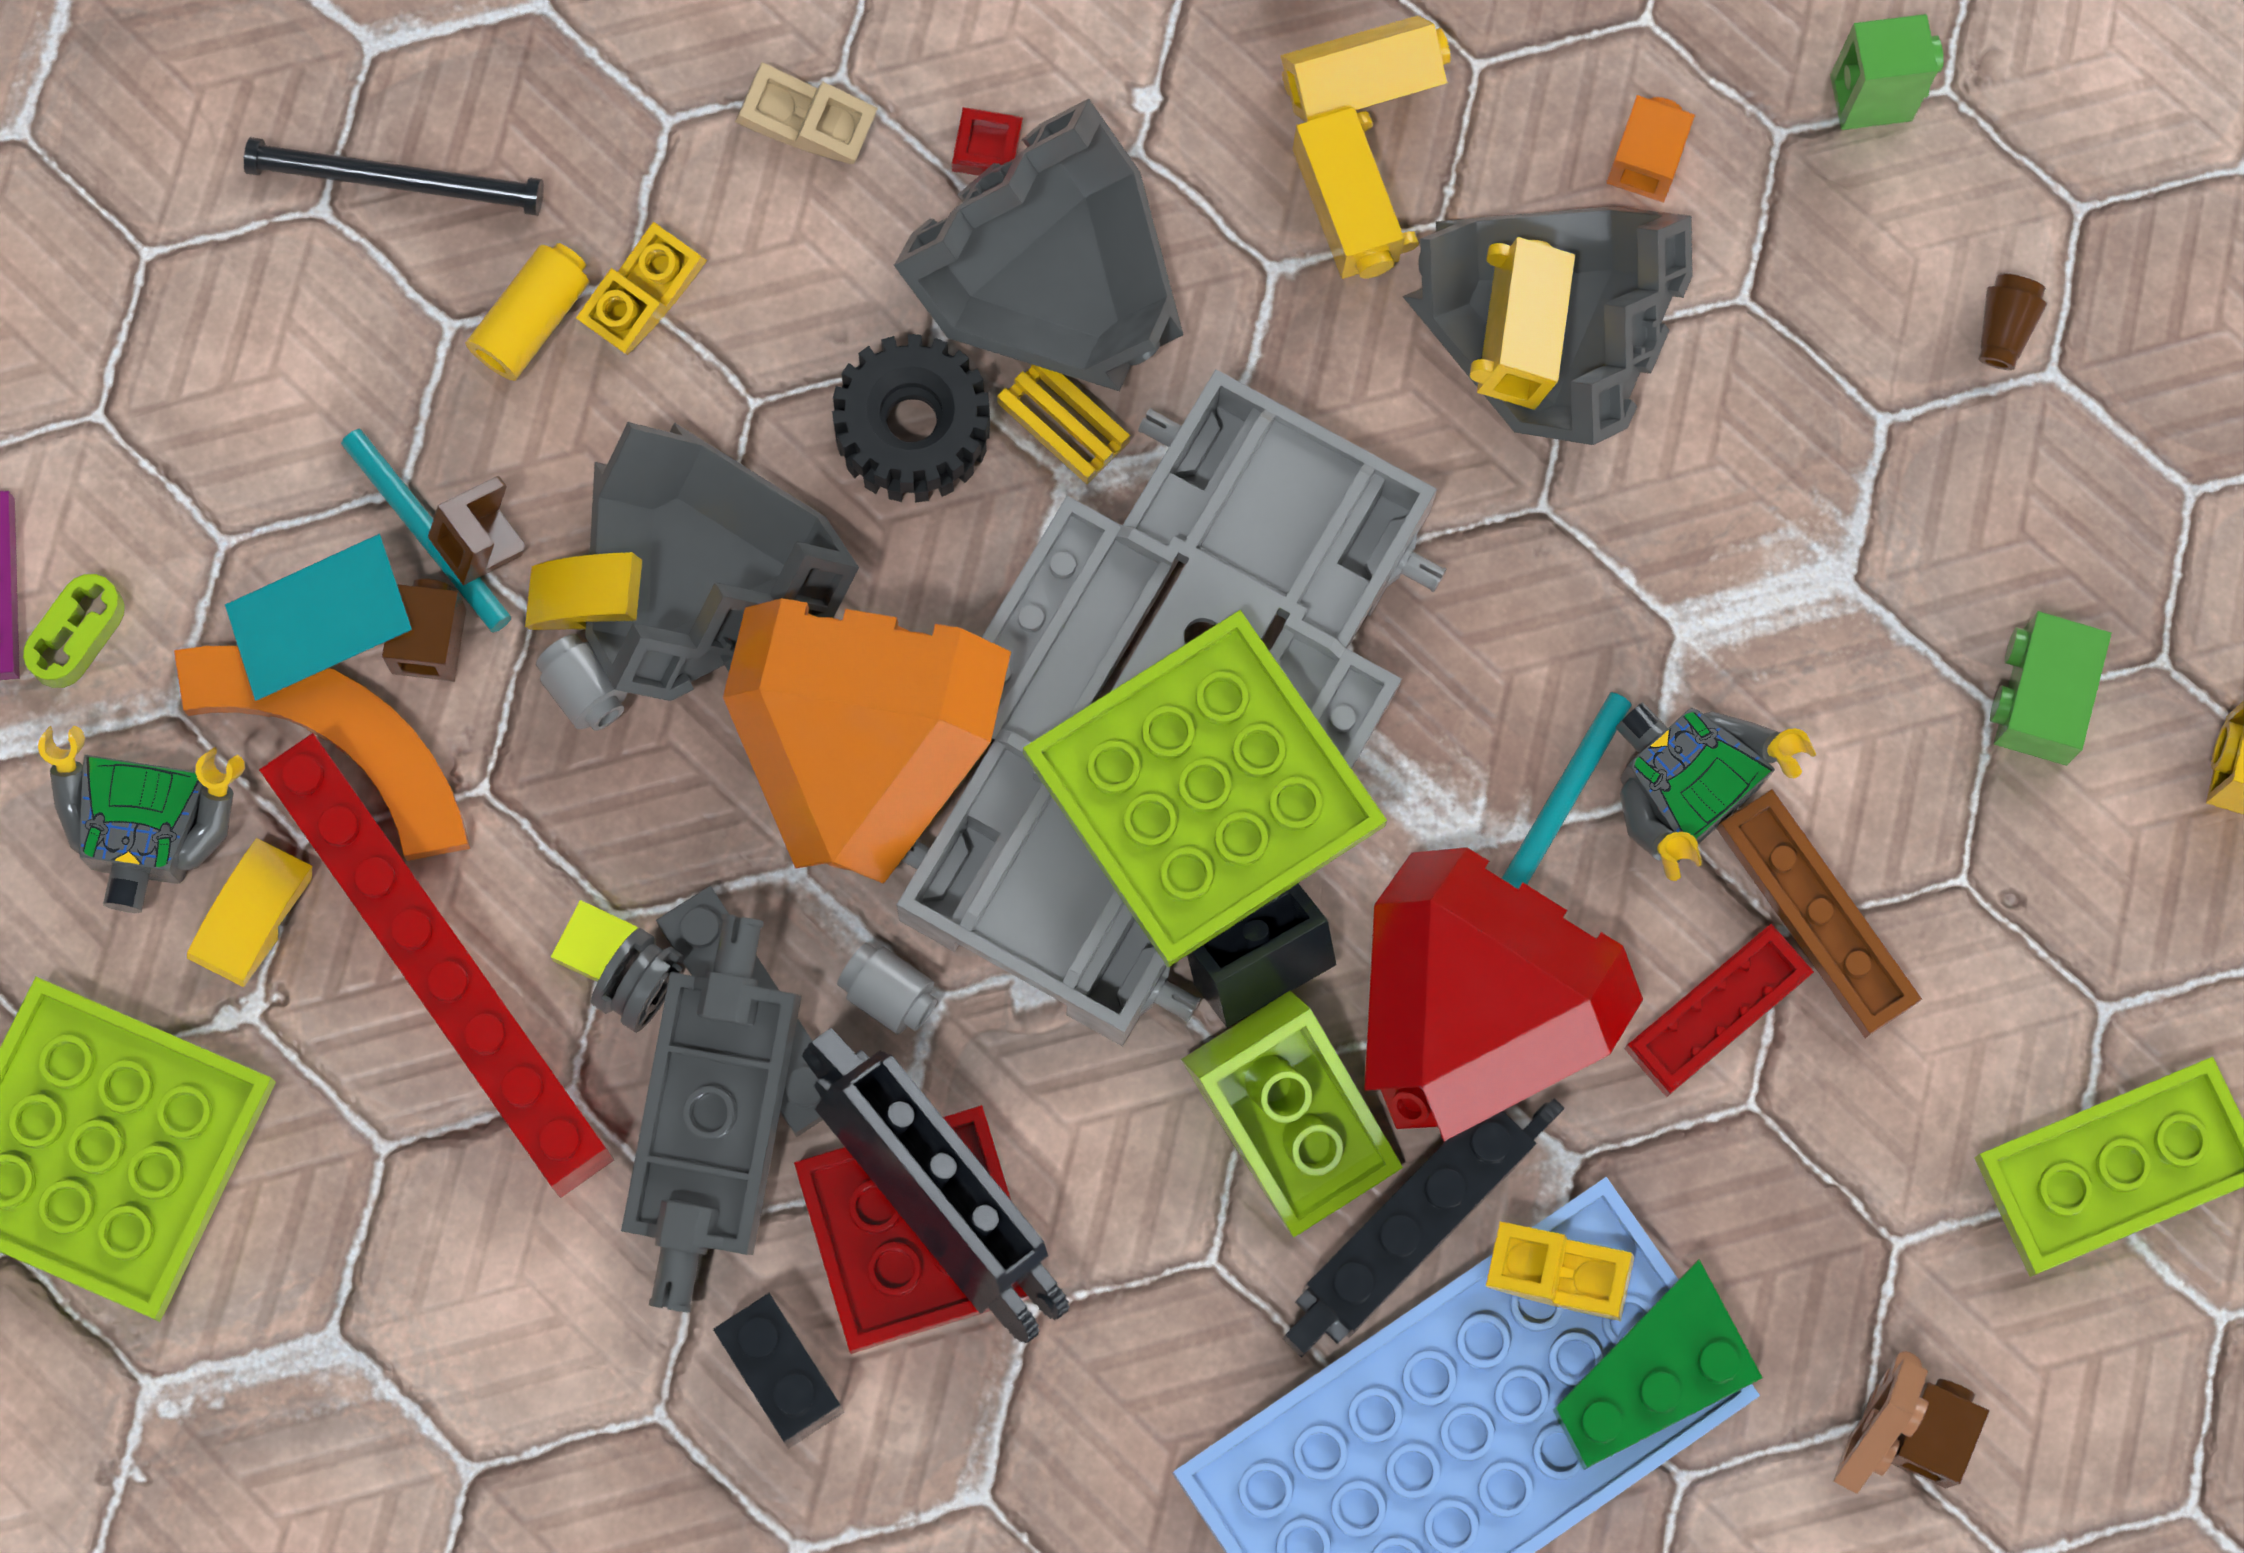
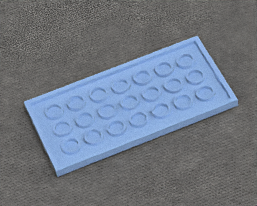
M1605 1177L1532 1228L1565 1234L1568 1240L1633 1253L1635 1258L1621 1321L1567 1310L1487 1288L1486 1282L1492 1255H1490L1180 1466L1172 1474L1225 1553H1535L1754 1401L1760 1394L1751 1384L1583 1470L1553 1409L1679 1280L1608 1178Z

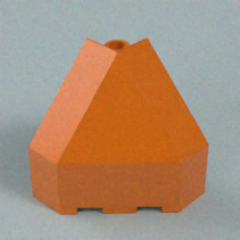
M783 598L745 607L723 699L795 869L828 864L835 868L854 871L884 884L991 743L1011 651L965 629L935 624L931 636L922 632H911L898 626L897 617L845 609L843 620L832 617H816L808 613L809 605L807 602Z

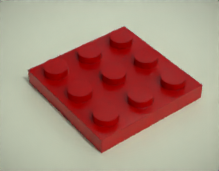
M977 1106L943 1117L1011 1200L983 1106ZM845 1147L794 1162L850 1354L980 1314ZM1019 1285L1013 1289L1022 1301L1030 1299Z

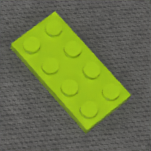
M2212 1056L1975 1156L1974 1159L2029 1277H2032L2243 1188L2244 1120Z

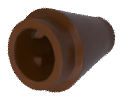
M1997 275L1995 285L1988 287L1986 291L1981 352L1978 359L1980 362L1997 369H2015L2017 360L2020 358L2047 306V303L2043 300L2046 289L2044 285L2019 275Z

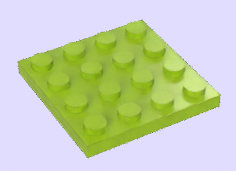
M1241 610L1023 747V755L1168 968L1384 828L1387 823L1383 813Z
M35 977L0 1046V1253L161 1322L276 1081L267 1075Z

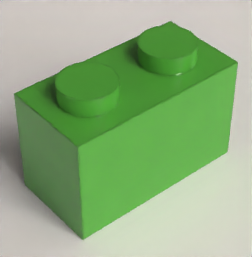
M1927 14L1853 24L1830 73L1841 130L1913 121L1924 98L1929 96L1930 86L1937 73H1940L1943 68L1941 40L1937 35L1931 36Z
M2040 611L2033 616L2023 629L2016 627L2011 635L2005 654V664L2013 666L2008 687L2002 685L1999 687L1990 713V722L1998 724L1994 745L2067 766L2083 750L2112 633Z

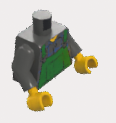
M1642 702L1616 726V730L1639 753L1627 765L1620 777L1623 784L1620 791V799L1627 833L1632 840L1651 856L1662 861L1667 879L1677 881L1681 878L1678 863L1682 859H1690L1695 862L1696 866L1702 865L1698 845L1722 821L1732 815L1767 782L1775 771L1770 763L1778 761L1783 774L1788 778L1795 779L1802 774V770L1797 760L1791 756L1804 752L1814 757L1816 751L1807 733L1803 730L1793 728L1778 732L1750 721L1713 711L1703 714L1694 708L1687 710L1667 728Z
M49 726L39 739L38 750L41 757L53 765L50 768V778L55 809L70 848L79 853L80 858L92 870L110 874L103 902L105 907L128 913H142L149 880L174 884L181 883L188 870L198 868L226 839L234 796L233 790L228 785L241 776L245 769V762L239 755L229 759L226 766V774L219 772L215 766L216 747H213L198 759L195 771L91 755L84 756L82 765L80 762L75 761V757L84 746L85 735L83 730L77 726H72L68 732V741L71 748L65 750L57 747L54 743L53 729Z

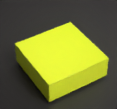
M580 900L551 958L554 962L598 982L618 948L632 932L639 928Z

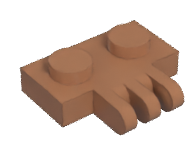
M1903 1351L1898 1354L1891 1368L1882 1377L1880 1384L1871 1393L1862 1419L1848 1438L1833 1482L1858 1494L1873 1472L1880 1476L1887 1472L1900 1445V1441L1897 1440L1898 1436L1902 1433L1911 1437L1927 1410L1928 1401L1922 1399L1920 1394L1928 1370L1922 1368L1920 1359L1913 1353Z

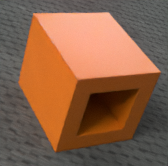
M1637 95L1606 184L1664 203L1695 114L1682 110L1679 104L1667 98L1652 97L1648 99Z

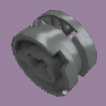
M641 928L635 930L618 948L604 969L592 994V1006L605 1014L612 1011L616 1012L621 1016L622 1025L635 1033L641 1031L665 1002L670 972L681 973L683 967L675 962L682 964L685 960L684 955L672 947L664 950L655 945L654 936Z

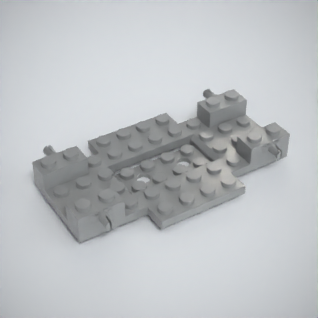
M1216 369L1182 426L1155 412L1152 408L1147 411L1146 418H1143L1138 432L1144 433L1169 448L1123 525L1069 496H1066L982 636V638L1011 651L990 743L992 745L932 846L929 848L916 841L901 860L917 869L897 903L900 922L953 952L961 945L1067 1005V1016L1122 1047L1139 1017L1152 1008L1154 1003L1188 1022L1201 998L1195 997L1167 981L1170 967L1166 966L1023 755V747L1097 700L1176 564L1180 561L1186 564L1111 691L1185 645V631L1196 622H1208L1215 626L1241 610L1263 641L1266 631L1277 614L1285 618L1286 622L1270 653L1352 769L1398 690L1402 678L1350 651L1348 647L1367 615L1371 616L1386 588L1399 579L1401 574L1435 592L1447 568H1442L1414 552L1417 534L1432 508L1437 492L1435 487Z

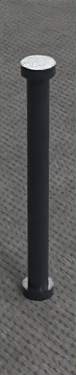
M253 137L247 140L244 151V172L250 175L260 176L262 170L523 207L525 214L535 216L539 215L543 201L544 183L543 179L529 177L527 183L404 166L265 146L264 139Z

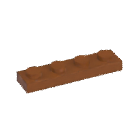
M1773 789L1719 824L1716 828L1864 1038H1867L1922 1000Z

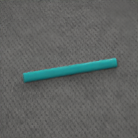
M355 429L348 433L341 441L344 449L489 630L495 633L504 628L511 621V615L480 577L464 586L428 538L433 518L361 429Z
M1609 693L1501 878L1519 889L1523 882L1528 885L1616 734V726L1625 718L1631 708V702L1617 693Z

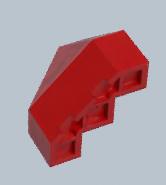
M1468 847L1412 852L1374 904L1364 1091L1381 1090L1396 1129L1438 1127L1443 1141L1609 1056L1643 1001L1622 944L1603 932H1600L1597 938L1588 934L1563 918L1568 910L1524 882L1517 889L1486 869L1490 862L1489 860Z

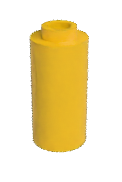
M556 243L553 248L539 245L465 342L466 347L488 368L508 380L516 381L589 285V279L583 272L587 266L585 261L563 244Z

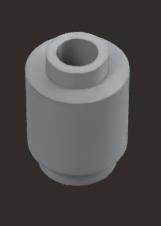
M576 634L567 635L557 640L537 659L536 666L542 673L540 682L576 729H585L591 726L594 731L601 730L613 723L623 713L624 706L621 703L625 699L627 692L614 689L590 644L582 642Z
M868 943L863 944L848 961L837 982L839 987L848 992L846 999L897 1035L902 1033L907 1027L917 1031L930 1016L937 1003V999L930 995L934 987V981L884 946L877 950Z

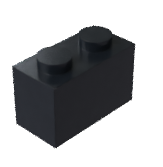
M1299 883L1279 895L1277 900L1273 899L1187 955L1194 985L1227 1028L1268 1005L1288 991L1298 988L1337 965L1328 920Z
M770 1293L713 1328L716 1336L788 1449L845 1413Z

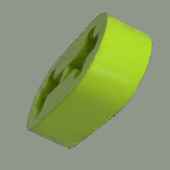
M84 574L74 578L66 585L28 637L24 646L23 659L27 669L43 685L51 688H65L76 683L84 675L120 625L124 616L125 604L119 591L107 578L98 574ZM102 593L100 599L107 606L105 611L101 615L91 611L83 619L85 611L79 605L80 601L85 596L96 599ZM64 645L63 651L69 657L68 662L63 667L53 663L46 670L48 663L42 657L43 652L48 647L58 651Z

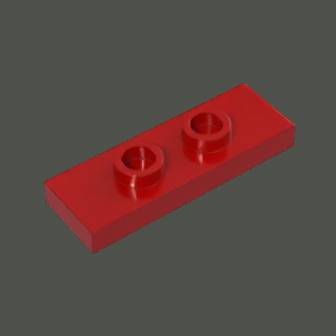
M1770 924L1628 1043L1624 1049L1661 1092L1668 1097L1809 978L1814 971L1777 929Z

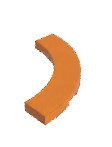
M202 646L174 650L183 711L187 716L208 713H244L269 718L273 716L302 726L307 731L331 743L352 759L367 774L390 810L399 834L403 854L407 861L471 849L460 808L452 788L433 754L414 729L390 705L366 687L334 669L327 668L255 701L238 646Z

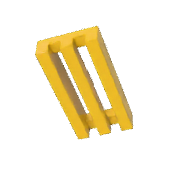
M1031 364V367L1026 372L1022 371L1014 379V384L1009 389L1005 388L997 396V404L1086 485L1130 443V435L1061 373ZM1041 379L1108 439L1110 443L1107 446L1104 445L1041 388L1037 382ZM1024 394H1027L1091 452L1095 458L1088 463L1019 399Z

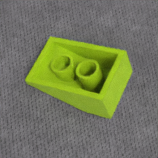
M1291 991L1283 994L1181 1059L1212 1113L1293 1237L1298 1236L1403 1169L1311 1008Z

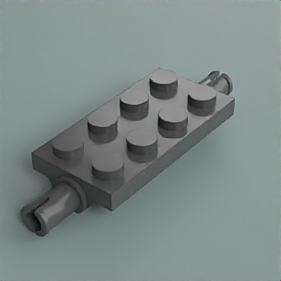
M722 914L721 920L723 922L713 972L706 971L705 977L670 972L621 1229L622 1232L656 1239L655 1245L660 1246L661 1250L652 1297L649 1299L648 1305L657 1308L667 1307L668 1310L691 1312L692 1306L690 1304L700 1254H707V1249L710 1248L754 1255L802 998L801 995L757 987L758 980L752 979L760 932L764 921L747 917L740 918L729 914Z

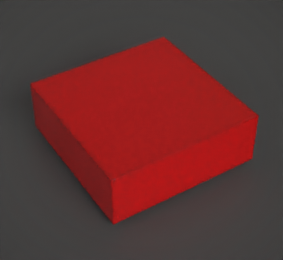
M963 107L952 159V172L979 176L993 163H999L1001 166L1015 159L1020 144L1023 117Z

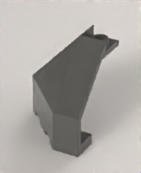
M1088 98L1034 128L1022 139L1027 148L1021 151L1015 159L1001 166L999 163H993L957 194L963 203L957 206L949 214L948 218L938 223L935 219L929 218L916 229L907 240L894 267L948 339L1120 391L1131 366L1146 361L1157 352L1160 346L1184 334L1141 172Z
M1610 206L1436 221V232L1420 238L1421 252L1418 266L1422 275V288L1402 297L1469 378L1471 363L1474 360L1482 359L1495 269L1486 260L1488 247L1494 243H1503L1511 246L1515 239L1520 237L1527 240L1544 241L1553 248L1575 254L1557 384L1535 410L1484 395L1515 433L1595 445L1628 429L1637 408L1633 400L1629 399L1640 372L1652 373L1669 333L1668 327L1665 323H1662V320L1672 297L1683 298L1692 279V216ZM1472 380V382L1478 387V382Z
M627 422L608 464L594 462L590 555L633 552L642 559L637 620L586 622L585 637L615 690L672 701L694 690L692 681L724 665L729 672L745 607L783 598L807 602L809 605L808 613L813 616L834 618L859 566L827 518L676 423L673 424L670 432Z

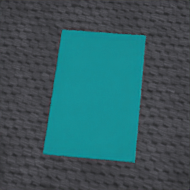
M380 533L225 604L255 701L412 630Z

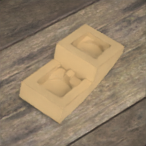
M762 62L757 69L735 122L782 143L853 165L878 108L823 81L816 88Z

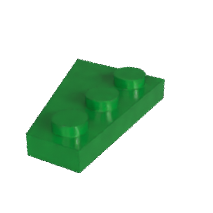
M1699 1259L1553 1409V1412L1583 1470L1759 1381L1763 1377Z

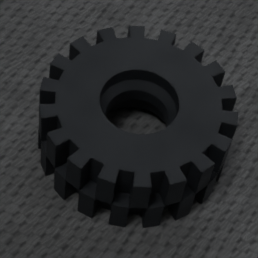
M908 334V345L897 346L895 336L881 339L882 351L874 354L870 346L859 352V365L855 368L848 363L841 373L842 387H835L832 416L840 457H845L846 468L854 478L858 475L863 477L866 489L877 494L880 487L887 489L889 500L902 502L904 492L914 493L915 503L929 501L928 491L937 488L943 497L954 491L953 481L957 478L966 483L974 474V462L982 463L985 456L986 440L990 438V408L988 392H984V380L978 369L970 370L969 358L963 352L958 350L954 356L948 354V342L935 338L932 347L922 346V335ZM905 400H920L928 404L935 412L937 418L933 432L927 438L918 442H905L896 438L887 425L888 415L896 404Z

